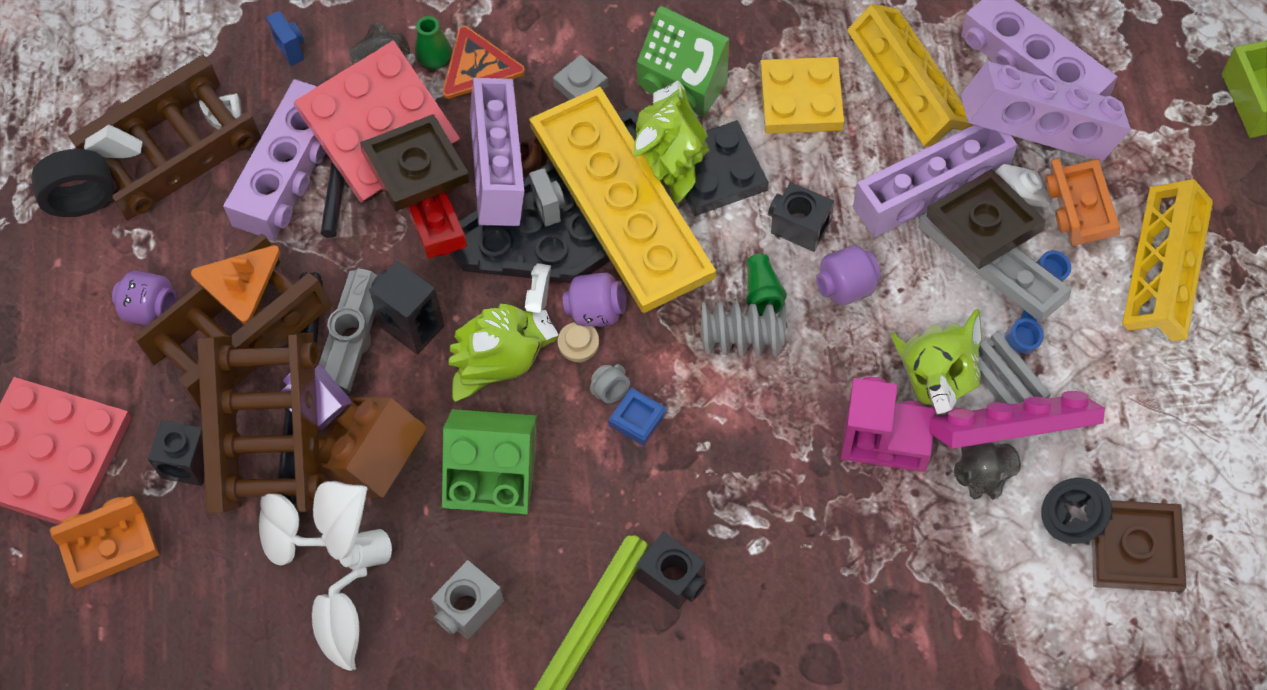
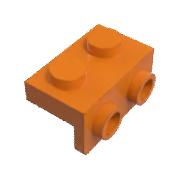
M1060 158L1051 159V174L1045 175V184L1049 198H1057L1060 208L1055 210L1058 229L1060 233L1067 232L1071 246L1119 236L1120 225L1099 159L1062 167Z
M134 496L111 499L102 508L87 514L71 515L63 519L59 525L49 529L52 539L59 545L70 583L75 589L160 556L145 511Z

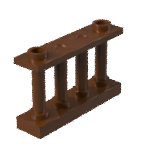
M204 54L68 136L75 149H84L85 140L107 125H111L142 141L141 151L155 169L136 181L132 179L118 158L105 157L110 167L112 179L120 188V191L112 195L127 221L136 215L147 212L158 201L238 151L246 150L254 141L261 138L253 116L249 111L235 118L215 93L214 89L221 85L212 64ZM198 99L202 100L222 126V128L204 139L199 136L180 111ZM166 119L189 147L170 160L166 158L147 132Z
M260 234L233 257L269 247L271 244L266 236ZM278 258L268 282L282 294L264 309L258 305L253 318L233 335L228 334L212 319L225 307L198 284L133 336V339L153 365H156L167 356L185 373L178 381L192 402L201 410L199 362L189 355L180 344L197 330H200L207 337L232 336V345L235 349L282 348L288 343V335L299 334L332 306L318 279L308 272L299 281L294 283L276 267L281 263ZM259 366L236 367L234 370V385L239 384Z
M313 333L288 335L289 347L235 349L232 345V336L197 338L207 513H224L241 507L243 497H260L274 493L282 496H296L297 512L313 509L316 490L325 482L324 475L320 473L315 368L319 363V350L317 344L313 342ZM290 365L291 391L238 393L235 389L234 370L236 367ZM292 409L293 435L240 436L237 432L236 414L239 410ZM294 452L295 478L243 479L239 475L238 457L242 453Z

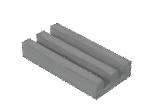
M999 331L992 334L989 340L986 341L984 339L981 341L978 350L980 379L998 402L1007 404L1017 403L980 357L983 355L997 370L1005 384L1010 386L1022 402L1026 398L1032 397V395L1047 399L1050 397V392L1015 350L1011 348Z

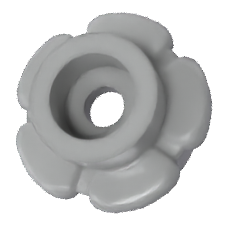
M619 364L614 367L611 365L599 367L591 378L590 392L592 395H595L597 399H602L605 403H614L621 399L630 386V381L625 376L626 371L624 367Z

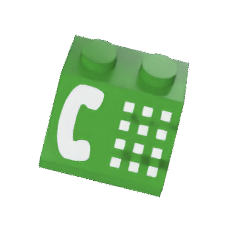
M660 6L656 11L637 61L638 85L653 95L654 92L679 81L685 88L692 110L705 117L727 85L729 38Z

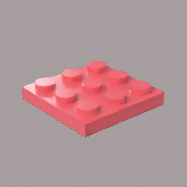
M394 40L296 99L293 104L360 203L365 202L383 190L361 152L360 142L432 114L437 118L452 145L461 139Z
M14 377L0 403V506L58 525L63 519L71 515L86 514L132 419L128 411Z

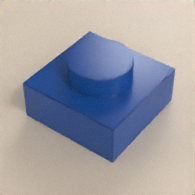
M280 11L267 16L266 19L273 40L289 65L292 66L304 60L299 45L304 42V38L296 23L293 21L288 24Z

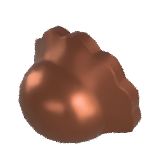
M536 135L519 143L523 179L528 177L529 173L537 171L546 165L548 155Z

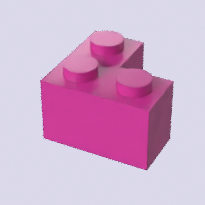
M879 377L854 378L846 413L840 460L926 472L932 451L933 435L930 433L931 417H934L936 414L935 409L925 407L924 404L916 401L895 403L898 384L887 383L886 380Z

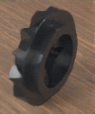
M1070 478L1055 485L1045 496L1041 508L1042 522L1054 540L1057 539L1064 542L1070 547L1072 544L1080 543L1089 545L1092 539L1098 535L1105 534L1106 526L1110 520H1113L1112 501L1105 489L1097 482L1087 478ZM1068 503L1077 508L1086 505L1084 511L1089 520L1086 522L1085 520L1081 521L1075 518L1070 522L1069 520L1072 516L1065 504Z

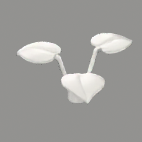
M337 481L324 482L317 488L314 497L313 516L317 529L323 534L322 538H303L296 534L299 526L298 512L286 497L276 493L262 496L260 501L259 534L263 550L271 562L280 566L289 564L294 558L295 545L326 546L333 558L339 559L343 566L353 569L351 573L330 586L329 596L323 594L315 598L312 609V626L316 641L324 654L339 667L349 671L356 670L355 654L359 641L358 614L348 596L339 592L355 579L367 576L366 567L387 563L392 553L390 539L384 530L376 529L358 533L368 488L366 486L349 485Z

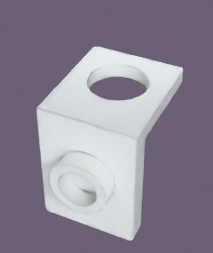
M1003 164L995 170L1028 204L1046 208L1052 203L1037 171Z

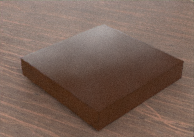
M1111 500L1113 520L1109 521L1104 535H1098L1092 539L1093 587L1183 593L1187 586L1182 504Z

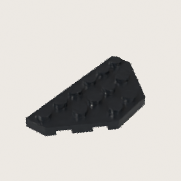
M631 108L619 117L635 141L638 115ZM551 161L540 169L545 168L550 182L557 181L561 188L565 202L559 205L561 222L545 227L532 196L530 176L523 179L524 197L520 226L479 225L478 210L459 221L465 234L467 248L453 251L449 254L458 266L466 272L532 279V270L538 263L551 265L550 281L571 283L574 277L593 273L609 262L610 258Z

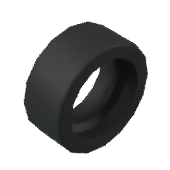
M67 149L54 152L41 159L33 167L31 175L34 194L39 208L49 215L58 217H79L91 214L103 208L112 199L115 190L106 158L95 151L86 149ZM87 180L82 184L74 186H59L71 181Z

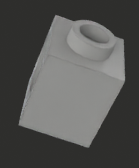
M467 560L431 598V601L437 613L434 616L435 621L449 634L454 635L458 631L469 640L500 607L504 599L501 588ZM470 596L476 599L475 604L468 610L460 611L454 608V604L461 597Z

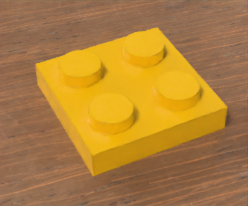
M838 57L761 60L760 74L765 134L843 131L844 115Z

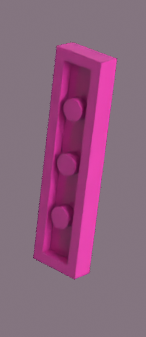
M1066 391L1062 393L1061 397L1048 399L1044 397H1028L1023 403L1016 404L996 402L988 404L985 409L972 411L962 408L952 409L947 415L931 417L930 433L953 449L1104 424L1105 407L1089 399L1086 393Z

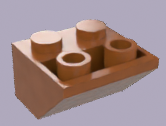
M349 397L352 403L339 416L334 418L326 433L318 438L320 473L329 481L366 486L368 488L366 497L383 499L427 427L391 397Z

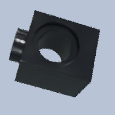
M790 182L784 194L777 193L769 207L768 216L772 217L771 234L815 252L831 223L834 200ZM801 213V214L805 215L806 217H804V218H796V217L792 216L791 214Z
M161 420L148 458L161 479L202 486L205 477L202 427Z
M662 532L636 564V578L679 610L686 600L693 602L703 591L707 580L704 579L706 562L665 532ZM669 567H679L686 574L679 580H670L662 573Z

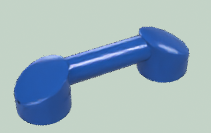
M1056 250L1047 251L1036 262L1061 282L1071 273V263L1068 257ZM1023 310L1021 318L1005 332V338L1015 351L1029 354L1041 345L1044 333L1041 326L1037 323V319Z

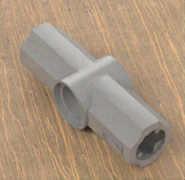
M360 268L349 271L338 308L328 319L329 335L319 362L345 394H350L362 354L368 350L371 344L370 329L376 314L369 289L377 275L370 270ZM348 328H358L357 332L353 335L341 336Z

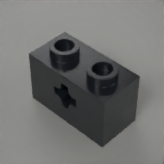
M396 261L388 270L381 271L375 277L369 292L381 328L418 355L445 326L436 289L399 261Z

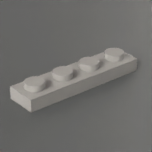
M927 212L919 218L918 228L1038 321L1043 322L1069 300L1071 288L1018 248L1012 249L983 268L978 269L927 218Z

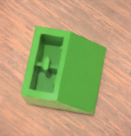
M452 409L443 427L442 508L528 515L536 454L537 415Z

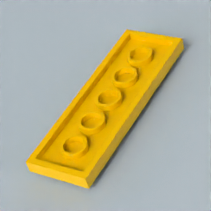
M597 87L530 118L531 129L643 314L716 279L714 266L665 188L655 177L644 155L634 157L635 141L601 87Z

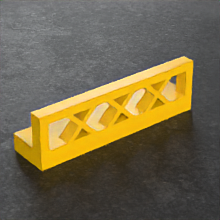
M870 4L847 29V32L923 146L930 147L938 143L951 129L965 130L973 126L974 124L968 123L963 102L900 10Z
M1195 179L1152 186L1149 189L1122 325L1128 331L1158 327L1172 342L1188 339L1213 200ZM1176 196L1175 203L1166 212L1161 214L1159 212L1161 200ZM1168 227L1170 229L1169 237L1155 249L1152 246L1154 238L1164 228ZM1161 261L1163 263L1162 272L1148 284L1145 281L1147 272ZM1154 296L1156 298L1154 313L1139 315L1140 307Z

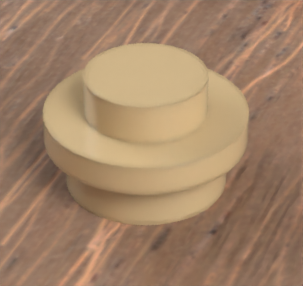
M573 322L566 325L560 331L558 348L560 353L568 360L584 362L593 357L597 352L599 336L594 327L580 326Z

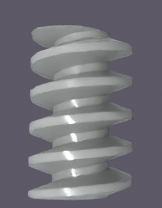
M702 302L700 342L703 343L706 354H712L715 344L719 343L723 355H728L732 344H736L739 355L745 356L749 344H753L756 356H762L766 345L770 346L773 357L779 356L785 343L786 305H783L779 317H776L773 305L769 304L766 305L762 316H759L756 304H750L746 314L742 315L739 303H733L728 315L725 313L721 302L716 303L712 314H709L706 303Z

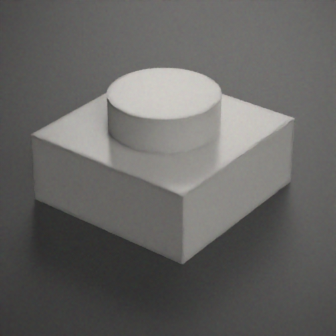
M580 55L553 77V85L565 97L571 100L597 87H601L604 90L608 87V79Z
M545 168L529 173L532 196L545 227L561 222L559 205L565 202L558 182H550Z

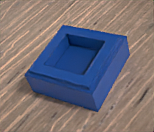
M630 388L609 418L608 424L611 428L645 446L667 414V407Z

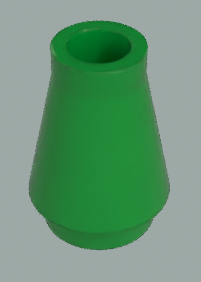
M432 16L422 17L416 24L417 34L414 56L423 67L437 70L448 63L452 55V47L440 28L439 21Z
M765 254L752 255L746 260V303L748 307L750 304H756L759 316H762L767 304L773 305L775 314H777L785 305L784 301L786 300L787 293L771 265L770 258Z

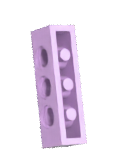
M981 0L966 13L961 37L965 39L971 48L981 51L995 63L1010 65L1017 70L1036 76H1046L1053 81L1069 86H1079L1086 91L1105 97L1111 96L1118 76L1017 1Z
M986 61L961 94L968 123L1088 158L1099 159L1102 162L1131 130L1122 102L1116 98L1095 94L1079 86L1059 83L1046 76H1036L1023 72L1010 65H1000Z
M473 78L470 122L479 225L520 226L524 182L513 79Z
M295 79L291 83L223 206L233 227L256 235L263 234L268 239L275 241L281 228L284 229L288 226L296 200L307 191L310 174L315 165L323 161L326 154L293 105L296 99L317 86ZM276 190L271 194L265 195L269 191Z
M973 125L857 182L853 208L875 238L927 212L929 205L991 169L995 171L1003 164L1011 165L1018 144L1011 135Z

